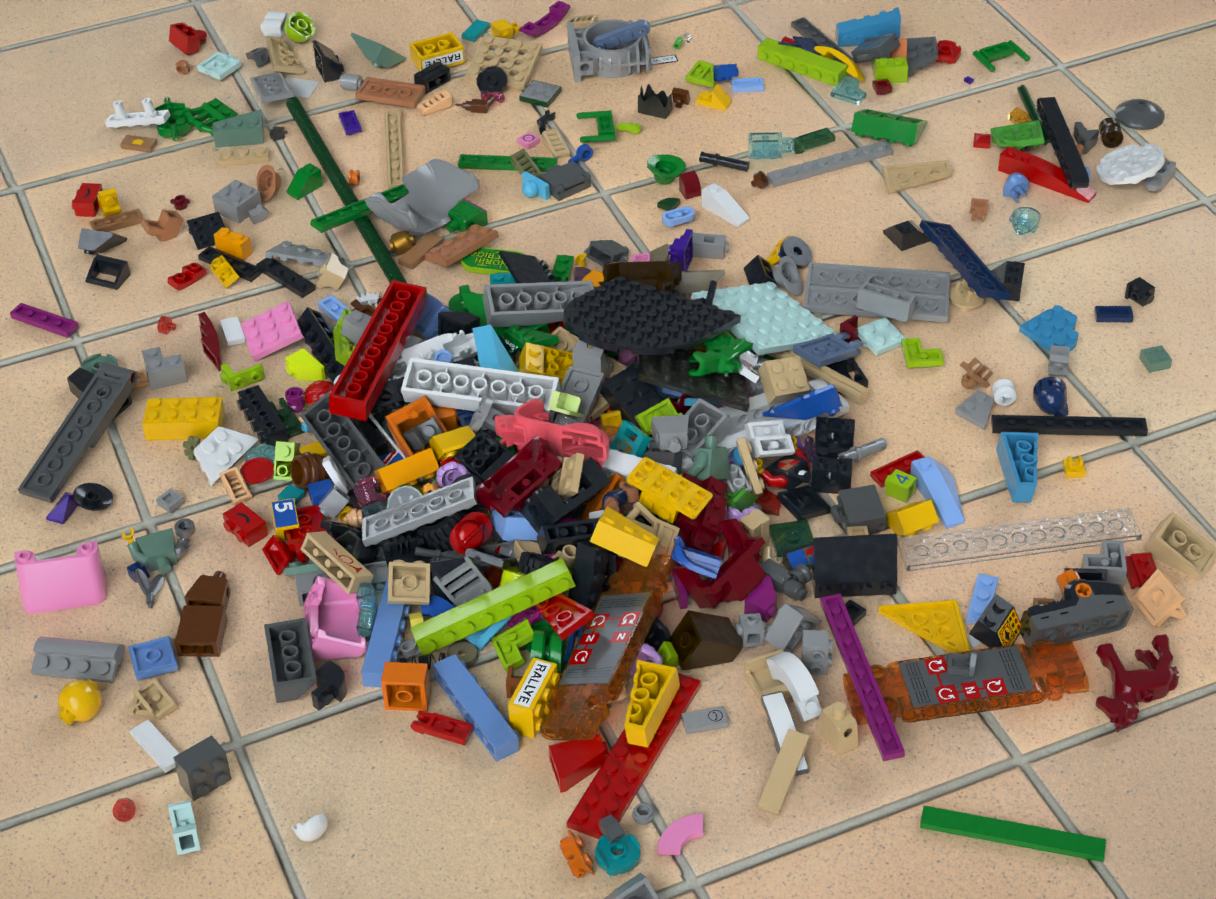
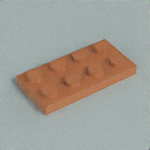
M366 77L356 91L355 97L363 101L415 108L424 95L426 87L425 85Z
M478 224L472 225L468 230L458 233L456 237L444 241L438 247L432 248L430 252L424 254L426 261L448 267L498 238V232Z

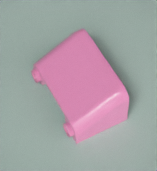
M97 541L85 542L79 545L74 556L37 561L32 551L15 552L14 560L24 610L27 613L100 604L105 600L106 573Z
M317 576L309 591L303 610V618H306L313 661L361 657L367 651L368 642L365 641V637L359 636V611L365 607L367 597L364 596V593L348 594L334 580Z

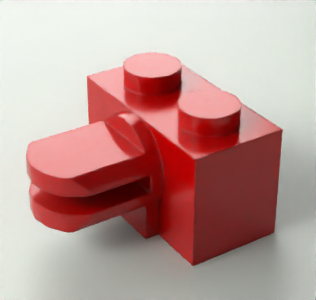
M183 22L170 25L169 42L184 54L191 55L192 53L199 52L200 44L206 43L207 33L205 31L195 30Z

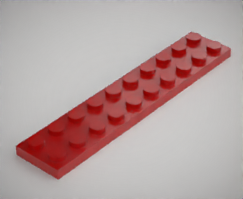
M678 673L680 687L648 748L629 744L624 728L567 820L568 828L600 839L604 834L601 833L599 820L611 815L618 822L621 821L681 721L682 713L687 711L701 687L700 680Z

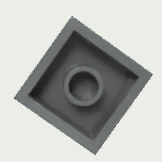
M212 735L173 757L180 786L193 801L207 795L212 790L232 779L226 751Z

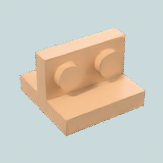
M1157 569L1131 598L1154 627L1159 628L1169 616L1182 620L1187 615L1182 608V602L1186 597L1161 569Z

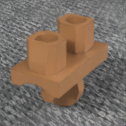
M974 358L969 364L964 361L960 364L968 372L962 376L961 384L963 387L971 389L976 386L977 382L985 388L990 385L987 379L993 372L978 359Z

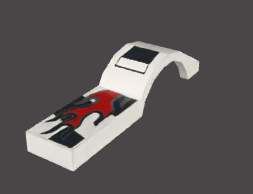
M750 349L738 357L737 361L741 363L738 371L741 375L756 383L759 379V374L755 366L759 356Z

